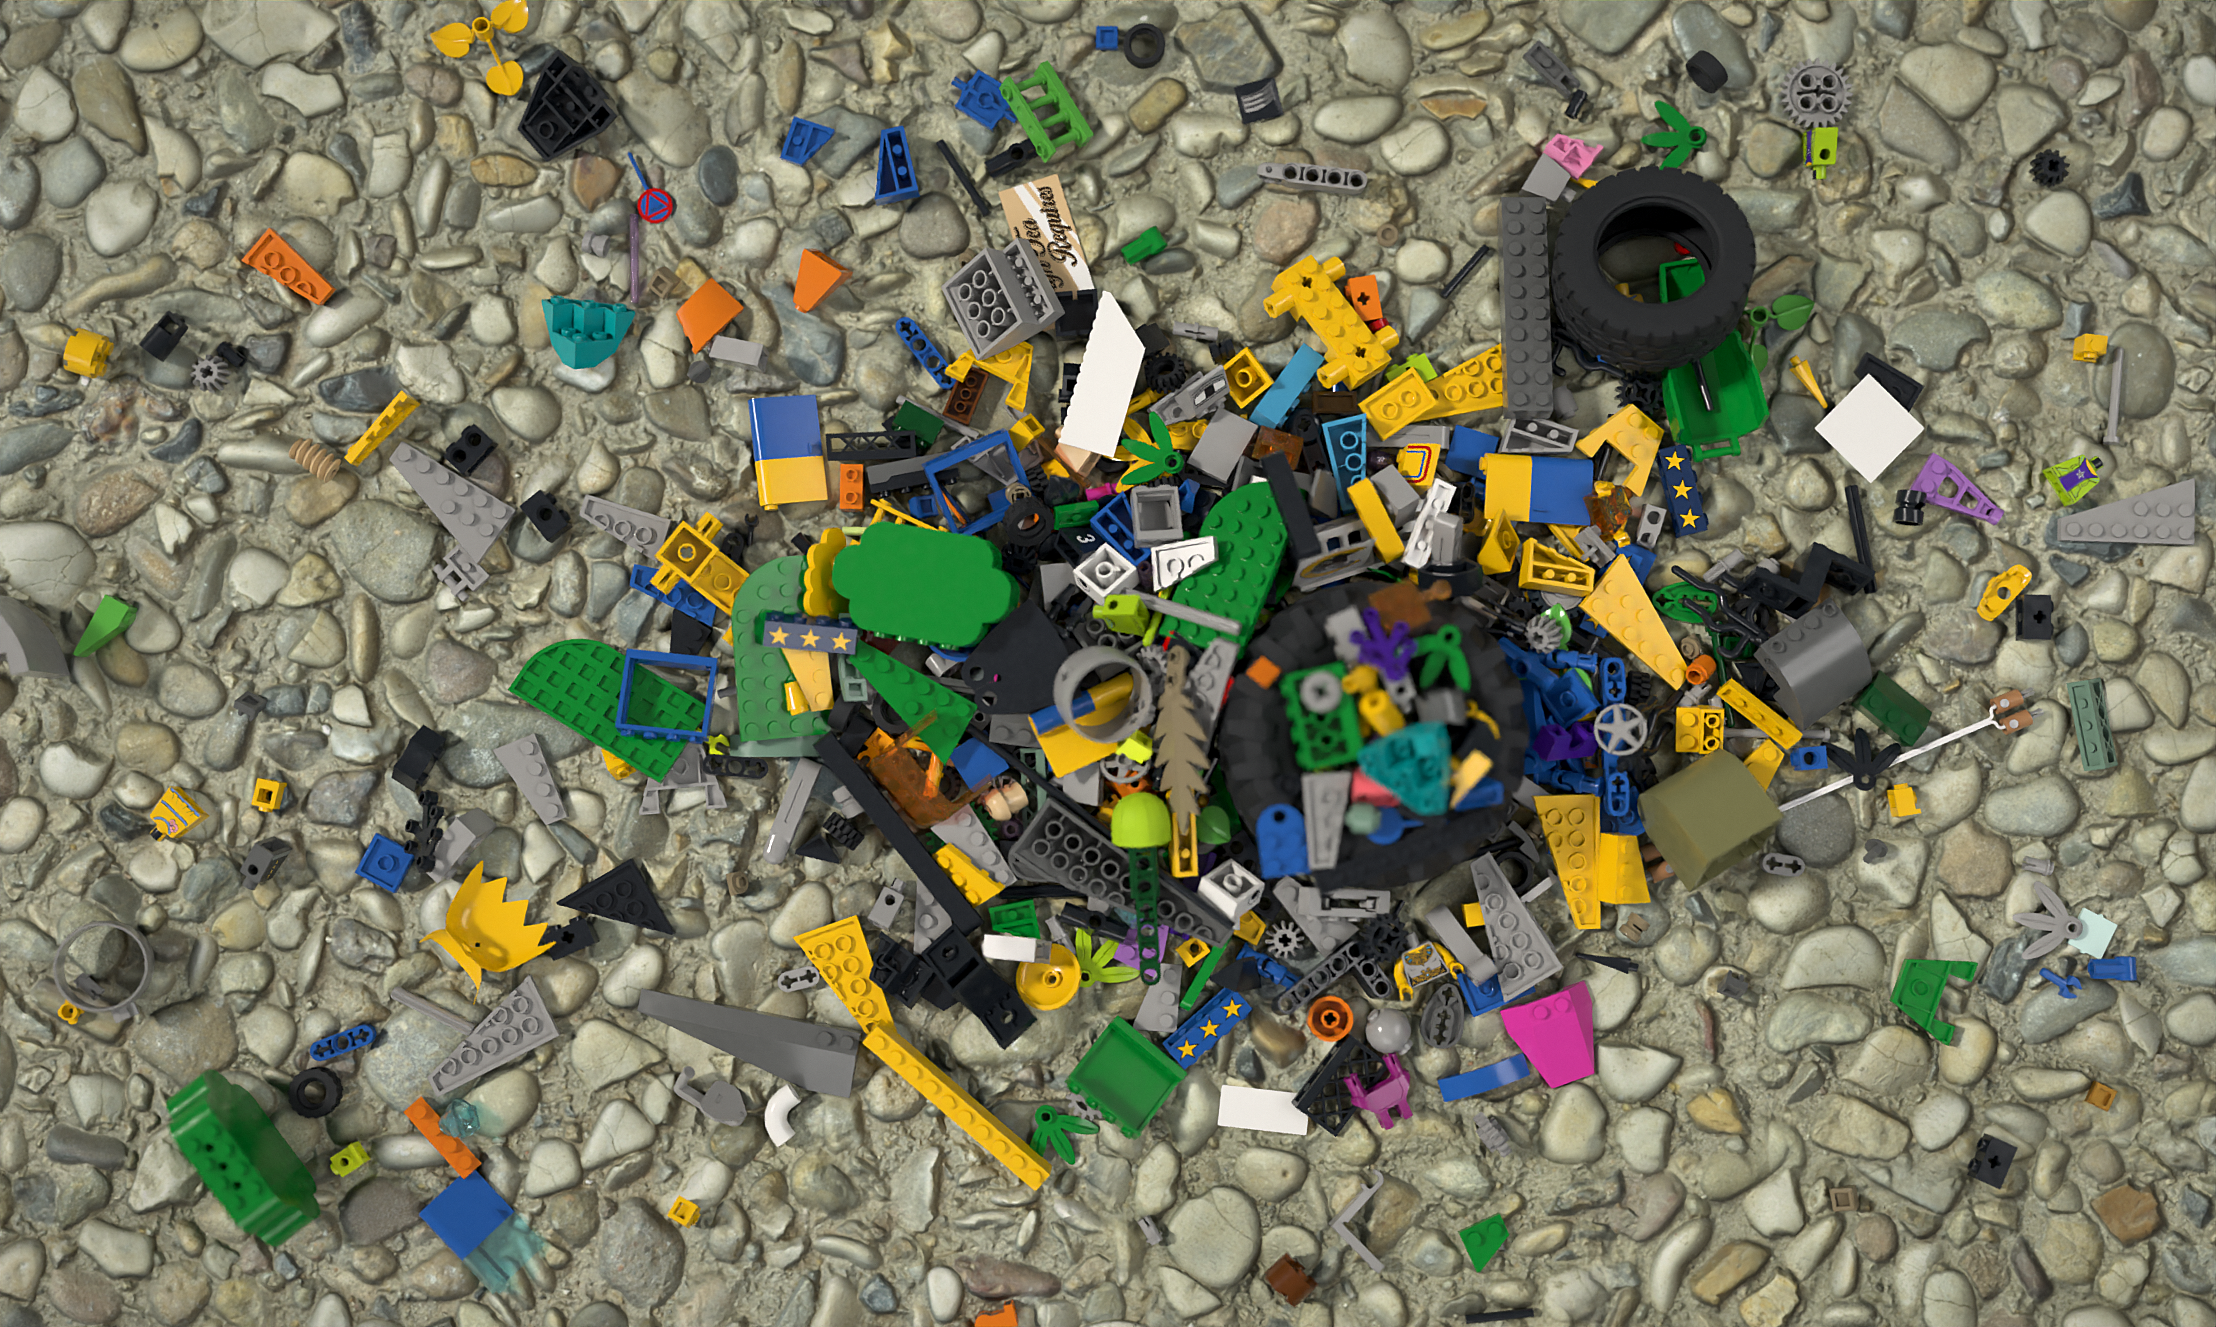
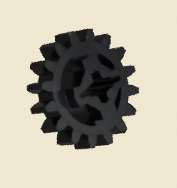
M1635 370L1633 376L1628 372L1625 375V379L1621 378L1618 381L1621 386L1615 388L1619 395L1615 396L1614 400H1620L1621 402L1617 407H1625L1628 404L1638 405L1640 411L1645 415L1647 413L1651 416L1654 414L1653 409L1658 410L1660 408L1657 402L1663 401V397L1659 396L1663 389L1658 388L1661 380L1655 382L1653 380L1655 374L1649 377L1645 370L1641 375L1639 371ZM1626 387L1629 390L1627 397L1625 396ZM1641 391L1643 395L1637 397L1636 393ZM1653 391V400L1651 402L1650 394Z
M1377 913V919L1370 917V925H1363L1367 930L1366 932H1361L1360 935L1365 937V940H1362L1360 944L1366 946L1363 952L1369 954V958L1384 963V961L1392 962V956L1399 958V950L1405 951L1402 945L1403 943H1408V940L1404 939L1408 931L1403 930L1405 923L1399 921V917L1389 913L1384 915Z

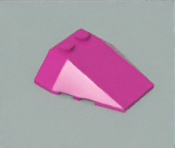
M1584 980L1563 987L1562 991L1526 1004L1518 1003L1499 1010L1507 1033L1513 1038L1552 1089L1594 1074L1592 1000Z

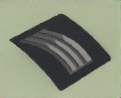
M1274 78L1258 80L1234 87L1244 125L1284 115Z

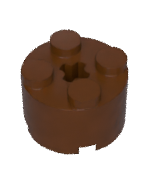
M1288 1252L1283 1254L1264 1273L1271 1286L1279 1295L1282 1294L1284 1297H1287L1285 1300L1294 1308L1318 1285L1317 1281L1310 1274L1307 1275L1304 1272L1305 1267L1297 1259L1294 1260Z

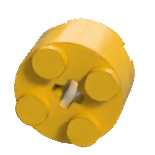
M76 328L74 331L78 332L77 335H71L65 347L63 359L68 361V366L64 365V369L92 379L98 376L103 377L107 371V364L104 363L107 355L110 356L112 354L114 343L109 342L107 336L83 328Z

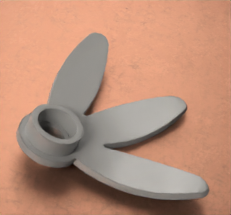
M2039 881L2034 883V889L2043 905L2054 917L2039 913H2018L2013 915V920L2030 928L2052 932L2037 939L2023 951L2022 958L2025 960L2050 952L2064 938L2075 939L2079 937L2083 929L2082 923L2078 918L2068 916L2067 910L2060 898L2049 887ZM2070 924L2074 925V931L2072 932L2069 931Z

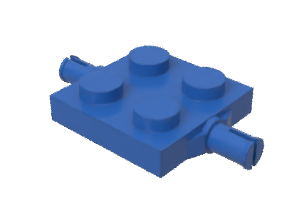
M978 69L974 77L967 83L956 76L952 80L951 85L962 90L955 109L993 132L998 122L1004 117L1014 124L1018 121L1015 114L1009 110V104L1001 95L999 90L1001 83Z

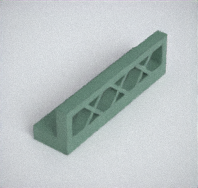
M2100 677L2067 683L2084 771L2117 766Z
M1020 748V761L1049 782L1048 759L1043 749ZM1026 753H1036V765L1033 768L1026 763ZM1021 773L1022 789L1026 796L1027 790L1031 792L1027 799L1029 800L1034 795L1038 800V809L1035 813L1028 806L1022 808L1024 832L1028 827V823L1034 818L1049 797V793L1038 785L1034 790L1027 785V777Z

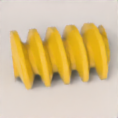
M1374 691L1362 699V712L1382 738L1394 731L1404 729L1405 724L1402 715L1385 692Z

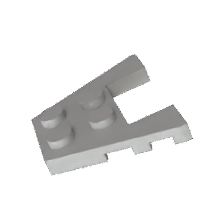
M1008 405L1003 406L1015 423L1028 415L1025 408L1022 413ZM966 435L951 446V449L954 450L966 445L971 440ZM1037 440L1033 441L1021 452L1016 450L1024 471L1044 461ZM1003 443L966 459L1005 486L1018 481Z
M688 743L661 784L648 777L639 815L661 813L660 790L705 786L707 809L728 807L717 777L706 774L702 769V762L707 756L703 744ZM706 763V766H710V770L714 771L711 763Z

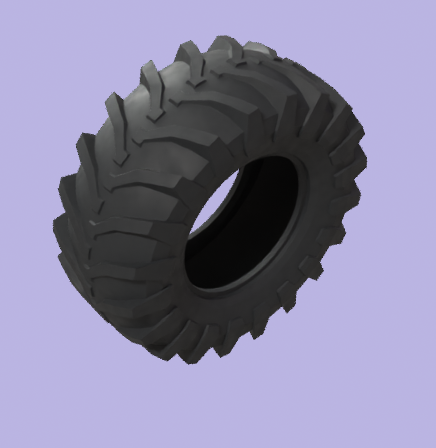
M1359 581L1322 589L1292 603L1291 606L1272 617L1251 639L1242 660H1237L1230 676L1234 681L1227 691L1228 695L1217 720V746L1219 747L1221 773L1227 791L1231 794L1234 807L1249 830L1257 837V824L1262 812L1275 804H1287L1298 810L1303 817L1308 848L1303 774L1311 773L1309 769H1304V765H1299L1297 752H1300L1298 742L1294 743L1291 729L1295 727L1293 719H1288L1286 706L1289 705L1287 696L1283 697L1280 683L1284 682L1283 678L1287 675L1343 663L1345 667L1353 661L1345 663L1344 659L1340 660L1334 648L1337 646L1334 637H1329L1325 629V625L1328 624L1326 621L1328 618L1355 607L1359 618L1361 613L1367 608H1373L1378 612L1380 616L1378 624L1387 642L1391 638L1397 622H1404L1408 625L1409 629L1406 637L1401 639L1395 650L1403 645V642L1407 639L1412 640L1422 636L1438 635V631L1445 625H1454L1460 630L1461 641L1457 646L1465 658L1470 678L1469 690L1467 692L1462 691L1465 703L1468 701L1474 702L1477 712L1481 711L1495 722L1499 735L1498 740L1502 744V750L1496 757L1501 762L1500 769L1494 773L1487 770L1482 774L1502 784V803L1457 811L1454 805L1448 814L1447 822L1486 807L1490 808L1497 829L1505 820L1513 798L1512 793L1517 794L1524 778V748H1528L1529 725L1521 703L1524 701L1520 681L1505 661L1506 655L1501 646L1492 635L1475 623L1476 620L1460 606L1436 597L1431 592L1416 586L1380 581ZM1364 629L1368 639L1376 642L1371 630ZM1451 632L1445 634L1447 640H1452L1454 637ZM1434 649L1417 656H1412L1406 662L1405 666L1407 667L1409 678L1423 692L1449 687V691H1456L1455 686L1458 685L1452 675L1448 656H1446L1444 665L1435 680L1425 689L1420 686L1421 674L1427 659ZM1373 652L1372 656L1384 660L1383 656ZM1261 657H1264L1281 670L1267 689L1247 674ZM1466 706V710L1471 712L1470 708ZM1464 717L1465 722L1451 724V722L1443 723L1449 745L1468 718ZM1292 773L1299 778L1301 787L1296 795L1286 797L1278 793L1275 783L1280 775ZM1401 801L1399 802L1398 806H1387V807H1390V808L1394 809L1395 811H1397V810H1398V807H1399V805H1400V803H1401ZM1345 804L1334 866L1429 830L1431 827L1427 825L1402 826L1401 834L1395 841L1388 844H1379L1372 841L1367 834L1353 833L1351 826L1346 825V811H1351L1352 806ZM1276 810L1272 815L1276 822H1283L1287 817L1283 810ZM1399 814L1402 821H1415ZM1488 833L1348 887L1383 890L1407 886L1408 883L1430 880L1450 869L1452 864L1462 863L1471 857L1487 839ZM1327 868L1310 869L1309 873L1304 874L1312 877V874Z

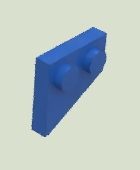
M794 116L780 159L802 167L834 136L835 129Z

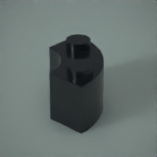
M1466 557L1453 562L1431 560L1417 570L1418 587L1431 592L1439 598L1471 596L1474 592L1483 588V566Z
M423 725L410 738L404 753L394 765L392 779L413 792L419 786H425L430 778L429 772L436 761L440 760L446 752V749L443 748L446 738Z

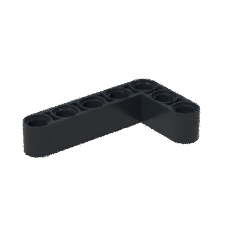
M1279 450L1260 457V463L1291 546L1286 551V559L1290 569L1295 571L1298 569L1300 561L1322 555V548L1287 456L1283 450Z
M1351 941L1340 946L1278 994L1271 1002V1009L1278 1016L1294 1013L1347 970L1351 972L1367 996L1373 1000L1388 997L1392 992V985L1376 961L1369 958V954L1363 952L1365 946L1361 945L1359 941ZM1350 946L1355 949V957L1349 954ZM1333 959L1339 964L1337 971L1332 967ZM1363 965H1366L1369 969L1367 976L1362 972ZM1316 973H1319L1322 977L1320 984L1315 980ZM1377 983L1382 987L1381 994H1378L1375 986ZM1299 986L1303 987L1305 990L1304 997H1301L1298 994ZM1282 999H1284L1288 1004V1008L1286 1011H1284L1280 1006V1002Z

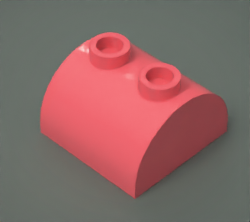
M1358 766L1357 771L1352 772L1350 805L1354 803H1373L1376 806H1398L1401 799L1365 776L1362 766Z

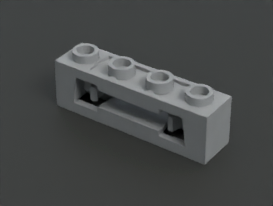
M1299 887L1298 914L1307 915V920H1320V916H1327V920L1340 921V917H1347V921L1360 922V917L1367 918L1366 921L1370 922V917L1377 919V913L1383 915L1389 913L1390 891L1343 888L1323 896L1360 899L1359 907L1367 908L1366 910L1348 907H1329V898L1320 897L1317 887Z

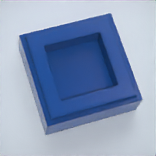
M1096 26V50H1118V26Z

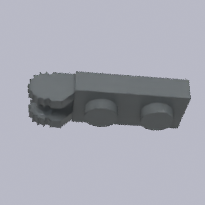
M1540 40L1523 55L1522 58L1553 88L1555 87L1556 91L1563 98L1568 99L1571 96V92L1560 82L1563 78L1574 89H1578L1581 86L1580 82L1570 72V69Z

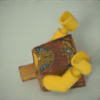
M1596 481L1594 484L1596 491L1583 497L1593 525H1597L1602 530L1601 535L1613 534L1614 539L1618 541L1619 548L1630 545V537L1627 532H1624L1627 519L1633 512L1629 502L1633 497L1632 491L1622 485H1614L1612 482Z

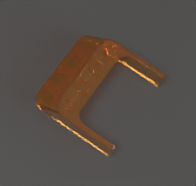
M935 709L877 754L869 765L870 772L915 825L923 829L949 819L991 786L993 782V777L989 774L956 801L950 802L908 754L907 743L937 719L938 712Z

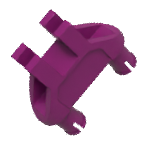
M1396 1052L1388 1053L1389 1056L1385 1054L1382 1057L1391 1075L1373 1087L1364 1090L1357 1073L1349 1074L1350 1078L1348 1076L1344 1078L1352 1094L1351 1103L1373 1112L1381 1128H1385V1130L1394 1127L1387 1111L1391 1107L1395 1106L1399 1116L1405 1120L1413 1116L1406 1101L1410 1084V1073L1406 1068L1402 1067Z

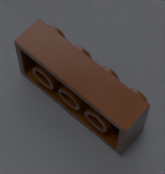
M971 367L963 383L956 380L942 415L969 427L990 374Z

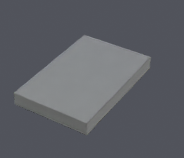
M1218 407L1189 457L1187 465L1227 484L1240 461V457L1244 455L1256 434L1258 425Z

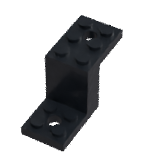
M1813 542L1795 560L1789 578L1780 577L1769 569L1757 565L1739 583L1736 591L1798 620L1817 603L1824 582L1854 596L1874 578L1876 571L1868 568L1865 564L1848 558L1844 554L1827 548L1824 544Z
M955 923L920 953L951 996L980 1019L1004 1051L1038 1020L1007 978L976 951ZM953 950L952 955L947 958V953ZM1012 1015L1011 1020L1005 1023L1006 1017Z

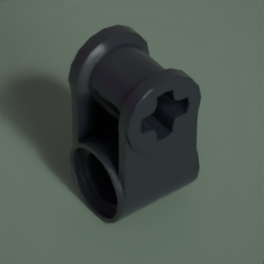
M1451 481L1448 484L1456 487L1446 513H1457L1455 516L1462 517L1463 524H1470L1475 515V487L1471 482ZM1462 513H1468V515L1462 516Z

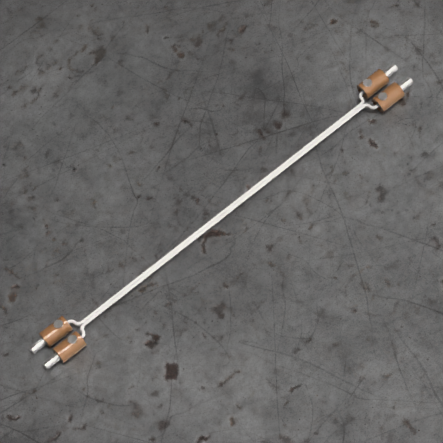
M2030 687L2021 692L2014 689L1990 699L1989 718L1899 755L1890 766L1990 724H1994L1998 729H2001L2005 735L2032 725L2033 719L2044 715V712H2041L2043 711L2041 708L2031 712L2024 709L2000 719L1999 724L1992 719L1994 717L1993 711L1996 714H2000L2022 705L2024 698L2035 693L2032 691L2034 689ZM1853 775L1780 805L1778 808L1783 812L1852 783ZM1652 842L1639 847L1641 859L1644 863L1662 856ZM1665 860L1647 868L1645 878L1646 882L1651 880L1655 884L1676 874Z

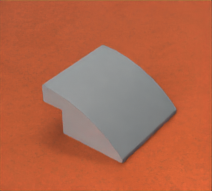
M1016 238L1002 251L990 248L983 249L941 286L977 361L984 360L1016 346L1042 331L1065 314L1028 239Z
M0 595V661L8 662L11 675L45 679L69 676V670L62 650L45 623L20 601L13 597Z

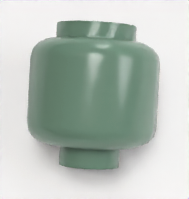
M1354 803L1351 811H1346V825L1351 826L1353 833L1373 834L1376 828H1380L1381 810L1377 809L1373 803Z

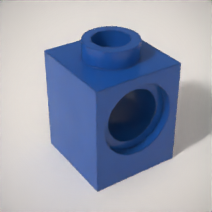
M1826 746L1792 748L1793 753L1790 754V762L1794 766V771L1828 768ZM1807 752L1812 757L1810 764H1806L1804 761V755Z

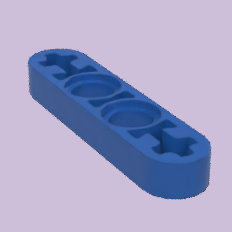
M900 318L896 322V331L900 338L939 387L944 390L953 389L956 379L951 378V384H942L943 377L941 374L934 375L943 366L947 368L949 366L911 318ZM903 323L906 325L911 324L909 327L913 334L918 332L919 334L914 335L910 341H907L910 335L906 331L901 332V325ZM918 339L926 342V347L922 351H917L913 347L914 342ZM932 356L940 360L936 368H930L927 365V360Z

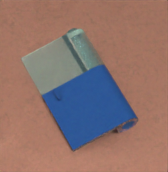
M476 1170L466 1179L459 1176L419 1213V1216L492 1294L496 1291L501 1294L510 1285L507 1281L545 1245Z

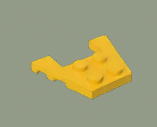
M1023 341L999 354L977 361L970 348L966 353L964 352L960 355L958 360L946 368L945 374L963 383L974 364L1014 384L1005 400V404L1023 413L1034 346Z
M1628 404L1608 418L1607 422L1589 432V435L1578 440L1574 445L1585 455L1592 458L1603 442H1608L1635 465L1622 485L1636 497H1640L1647 482L1664 430L1636 406Z

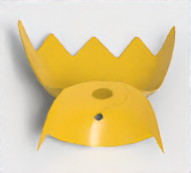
M483 860L474 867L455 895L446 914L445 929L433 931L418 942L432 939L440 944L469 974L476 985L477 994L482 980V968L493 972L509 970L540 955L556 943L551 942L538 946L548 926L547 922L523 926L529 903L528 899L502 902L507 877L481 883ZM476 943H479L480 947H475Z

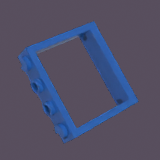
M999 429L921 464L951 533L973 536L972 534L977 531H988L993 528V524L1003 523L1004 513L1011 504L957 528L935 478V472L1003 443L1018 482L1027 487L1031 495L1034 496L1006 429Z
M627 648L615 725L616 730L625 737H634L635 734L652 740L657 739V737H666V740L672 742H680V739L689 740V743L702 744L703 741L709 742L720 665L718 658ZM635 663L710 671L702 732L627 724Z

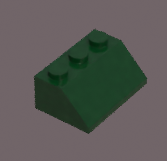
M1881 670L1877 671L1872 678V682L1864 687L1851 703L1854 708L1902 747H1912L1927 729L1932 715L1930 710Z

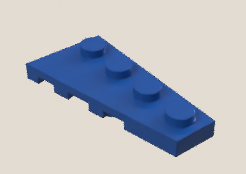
M634 564L629 586L713 627L718 607L682 579H680L668 595H665L649 582L659 569Z

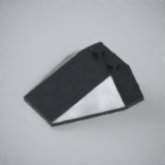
M558 49L544 65L517 130L546 162H549L604 132L619 114L615 100L583 65Z

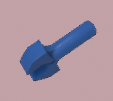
M2045 967L2039 972L2042 977L2059 987L2058 995L2063 998L2071 999L2078 997L2070 993L2066 985H2072L2082 990L2080 981L2074 976L2068 975L2066 979H2063Z

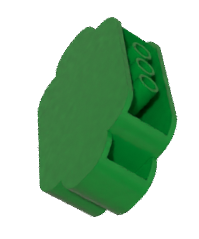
M885 521L875 522L868 526L861 536L860 545H850L842 549L835 558L832 571L834 588L841 596L850 599V616L860 628L874 631V636L893 639V635H896L895 640L915 643V639H918V644L936 646L938 642L940 643V648L958 650L959 646H978L991 632L992 624H999L1018 607L1020 596L1018 582L1010 573L1002 571L1003 560L1001 552L992 542L975 536Z
M209 1069L167 1099L166 1108L172 1118V1121L169 1122V1132L173 1140L232 1220L243 1231L249 1234L257 1233L264 1242L277 1248L321 1215L319 1203L313 1195L317 1190L313 1177L254 1097L245 1088L238 1084L231 1085L221 1073Z

